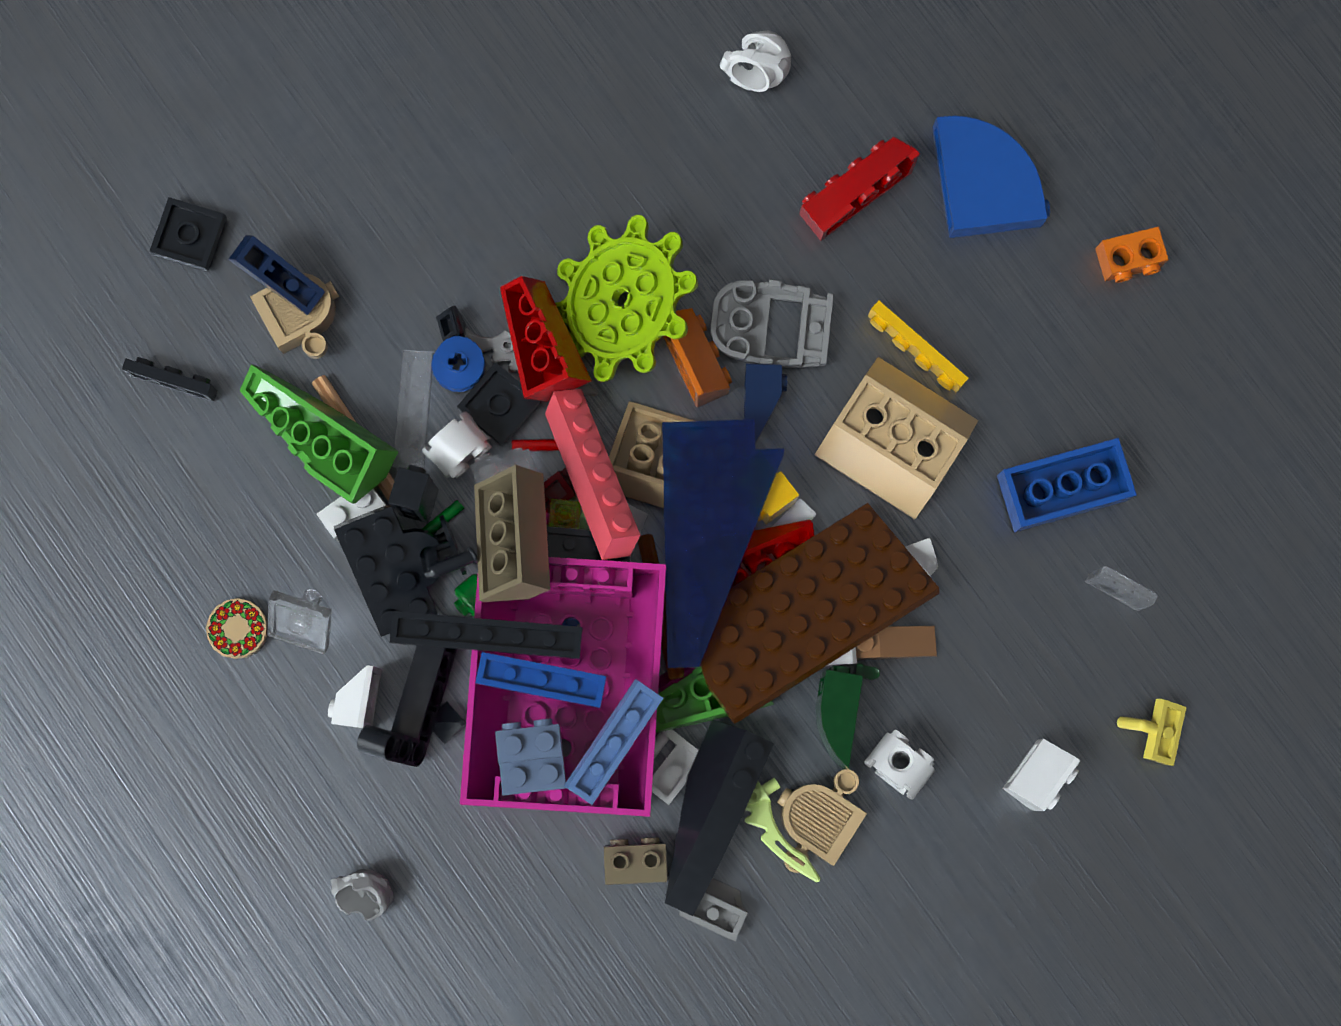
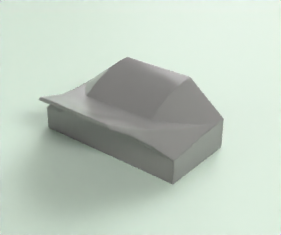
M712 878L694 915L690 916L682 911L678 915L736 941L748 912L742 905L739 890Z

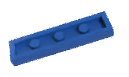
M482 652L475 683L601 708L607 676Z

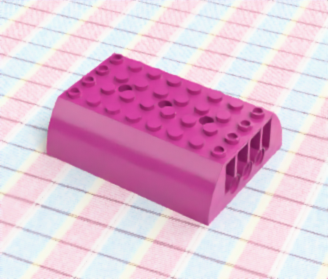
M548 557L549 591L530 599L494 602L479 601V580L477 576L474 618L562 625L566 619L575 618L579 621L580 627L583 630L580 659L472 650L460 805L650 817L657 709L593 805L567 788L502 796L495 731H502V724L521 722V728L534 727L533 721L552 719L553 725L560 724L561 738L568 740L572 747L570 754L564 757L567 781L635 679L658 694L666 564ZM485 652L607 676L601 708L476 684L481 653Z

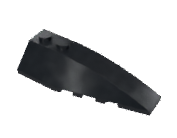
M716 720L711 721L687 774L684 800L680 811L679 828L674 844L673 861L670 867L665 894V904L690 916L694 915L737 829L774 743L747 730Z

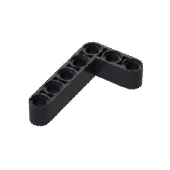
M416 647L391 731L366 725L358 736L357 748L359 752L418 767L423 762L457 649Z

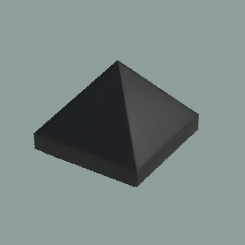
M456 305L449 307L436 316L443 341L464 333L466 323Z

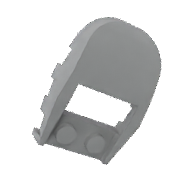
M753 280L730 283L718 292L713 302L711 318L713 341L717 348L726 356L748 363L782 365V369L825 366L827 362L833 294L828 293L827 297L810 293V288L799 285L794 287L782 284L781 281L777 280L754 283ZM770 299L802 302L796 359L764 355Z

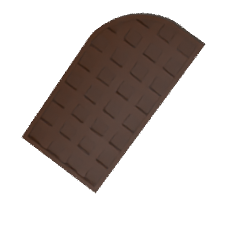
M866 503L734 585L719 598L708 614L700 638L699 655L705 682L733 723L736 724L939 594V587L869 503Z

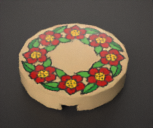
M240 598L226 600L216 606L209 615L206 625L207 639L212 648L224 657L233 659L248 658L257 653L266 642L268 621L262 609L253 602Z

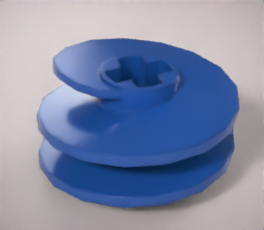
M453 336L446 339L440 344L433 355L431 366L437 382L443 388L452 392H465L472 389L485 373V359L482 350L474 341L467 337ZM461 359L464 365H460V369L455 370L453 365H456L458 360Z

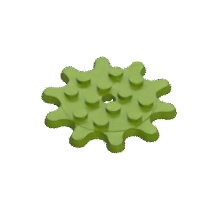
M642 215L631 217L625 233L618 239L610 238L605 227L601 225L593 226L587 237L590 245V252L587 258L580 262L567 258L562 260L557 268L558 276L568 283L569 291L564 300L555 304L564 323L570 327V336L580 357L582 358L587 353H591L594 356L595 366L593 374L601 382L612 380L619 363L626 358L631 359L638 372H651L656 366L654 356L656 342L663 336L680 339L685 337L688 332L686 321L676 314V306L681 297L694 292L698 288L699 283L697 276L691 271H674V260L683 249V240L676 232H669L660 241L655 243L649 242V224ZM625 292L629 293L624 307L619 306L618 300L620 295Z

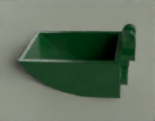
M856 664L854 665L853 674H850V668L832 665V667H829V670L823 671L820 675L815 707L817 729L828 754L842 769H849L863 679H877L880 676V671L876 667Z

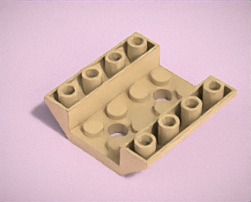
M878 357L816 451L815 456L911 518L916 519L962 450L979 420ZM870 409L879 410L883 416L882 422L879 424L870 423L866 418L867 411ZM926 441L933 446L934 452L931 456L924 457L919 454L917 446L920 442Z

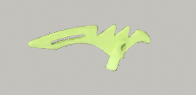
M772 778L763 785L758 781L745 809L751 812L745 818V822L765 829L766 832L762 834L761 840L777 856L806 877L819 882L820 877L807 856L796 850L786 841L775 823L771 809V800L768 796L781 788L775 778ZM779 841L789 852L803 861L805 865L802 866L789 857L775 842Z

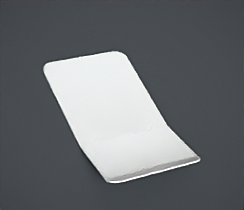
M798 499L772 527L809 519L812 520L816 516V512L802 499Z

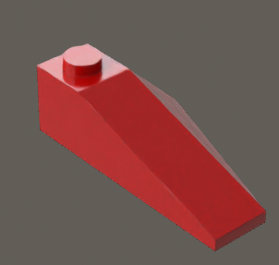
M809 519L725 536L690 549L694 574L710 609L731 587L814 536L813 522Z

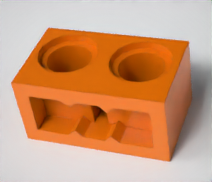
M1159 226L1102 240L1095 248L1105 282L1115 279L1116 283H1121L1132 279L1134 274L1143 272L1144 276L1158 273L1161 271V267L1169 260ZM1141 248L1148 249L1152 254V259L1145 258L1141 253ZM1113 255L1120 256L1124 260V266L1117 265L1113 261Z

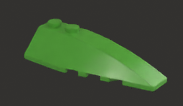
M251 364L240 392L260 416L266 417L272 425L270 428L277 436H281L289 445L287 448L294 456H298L305 464L304 468L310 475L353 504L358 502L387 477L398 454V450L324 402L272 373Z

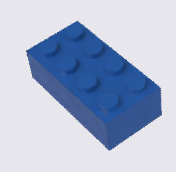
M1119 438L1004 469L997 475L1014 532L1125 502L1137 496Z

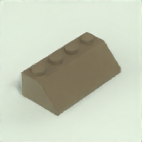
M514 465L474 485L479 601L482 602L530 599L550 590L543 473Z

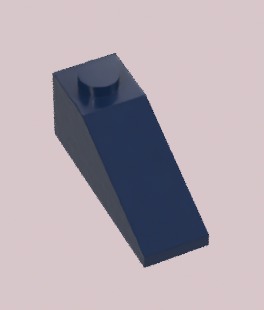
M246 235L228 259L256 281L306 315H309L326 292L252 235Z
M746 364L743 457L749 458L774 412L782 392H787V374H782V365Z

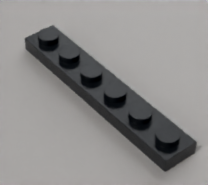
M393 611L389 643L580 659L583 628Z

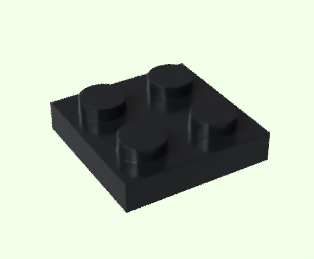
M168 197L149 252L154 256L208 271L227 217L224 213Z
M495 362L457 405V409L462 413L467 411L478 427L503 447L539 406L541 401L525 399L521 383Z

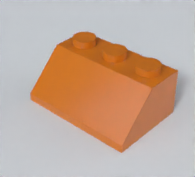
M689 308L676 311V314L687 323L688 332L686 336L680 339H672L668 336H663L695 406L698 408L729 394V384L732 383V379L726 367L721 368L716 359L720 355L713 340L708 342L704 334L707 331V327L700 314L696 316L693 309Z

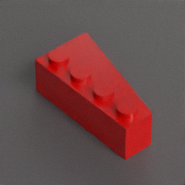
M520 276L501 286L500 291L524 398L548 402L554 391L574 390L591 382L589 373L545 281Z

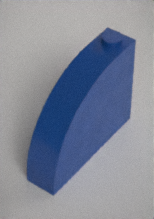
M964 116L937 117L932 128L949 238L1042 227L1047 217L1050 216V204L1048 199H1044L1039 174L1024 148L1008 133L988 122Z

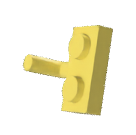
M1156 699L1151 721L1121 716L1117 720V725L1122 729L1148 733L1143 758L1164 765L1174 766L1187 707L1168 700Z

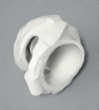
M769 30L756 31L747 34L742 39L743 51H726L720 62V68L725 71L731 78L730 81L746 90L763 92L768 88L776 87L786 78L791 67V53L786 42L777 33ZM747 62L752 64L753 68L746 70L743 66H739L738 63Z

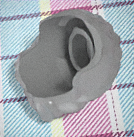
M358 870L345 877L339 876L330 880L332 884L331 893L334 895L336 906L340 908V912H344L346 915L351 913L363 914L366 921L375 919L385 913L394 897L388 880L373 870Z

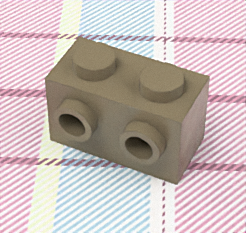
M659 837L641 838V844L629 845L628 839L610 840V846H604L605 885L667 882L666 843H659Z

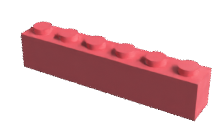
M582 389L554 391L545 416L602 560L629 557L640 537V532Z

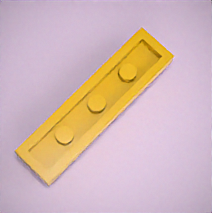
M878 300L868 314V317L871 318L870 323L878 331H886L893 338L892 342L904 352L906 350L915 357L914 360L919 367L925 371H932L938 377L937 381L942 387L949 391L952 389L957 393L969 379L881 301Z

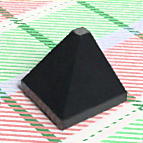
M446 701L439 708L433 732L446 744L466 725V721Z

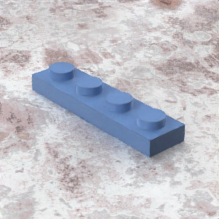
M635 679L564 786L593 805L663 700V697Z

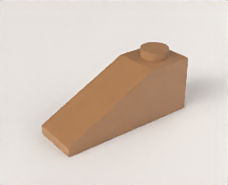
M935 626L886 627L856 647L857 661L937 656Z

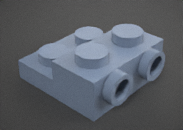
M552 719L533 721L534 727L521 728V722L502 724V731H495L502 796L566 788L564 786L566 777L560 724L553 725Z

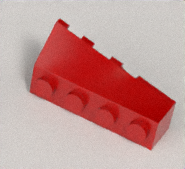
M896 137L891 138L887 142L881 140L870 150L871 154L866 158L858 157L847 167L848 171L842 176H839V174L834 175L824 184L825 188L819 193L813 191L802 200L803 205L799 215L822 241L910 175L920 155L917 149Z

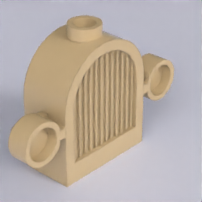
M302 273L326 291L309 315L304 314L268 288L250 296L274 342L283 354L301 344L303 351L310 358L319 359L326 354L328 344L320 334L326 331L332 324L336 311L334 299L339 297L331 281L324 284L316 276Z
M849 769L840 770L835 774L833 790L816 784L803 785L793 791L786 787L777 801L782 806V825L786 833L798 843L797 847L794 848L805 854L808 859L807 853L811 851L834 866L867 815L866 812L843 798L845 794H851L856 791L859 786L857 774ZM787 850L786 854L800 865H805L803 861ZM784 861V865L789 871L800 873Z

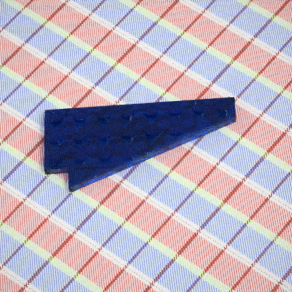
M754 419L662 422L667 659L669 669L700 668L783 460L784 448L755 449Z

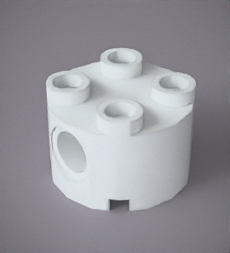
M467 411L460 414L462 421L457 422L454 418L428 442L432 448L426 446L422 449L426 457L437 465L446 478L451 476L453 479H458L470 468L467 464L469 460L473 457L481 458L492 448L488 443L491 437L478 427Z
M894 729L891 734L887 732L864 763L869 768L875 767L877 769L875 773L904 795L908 790L906 793L907 797L913 800L936 771L933 767L934 759L920 748L917 752L909 747V740L902 733ZM903 758L910 763L906 768L898 769L893 766L894 762L897 759Z

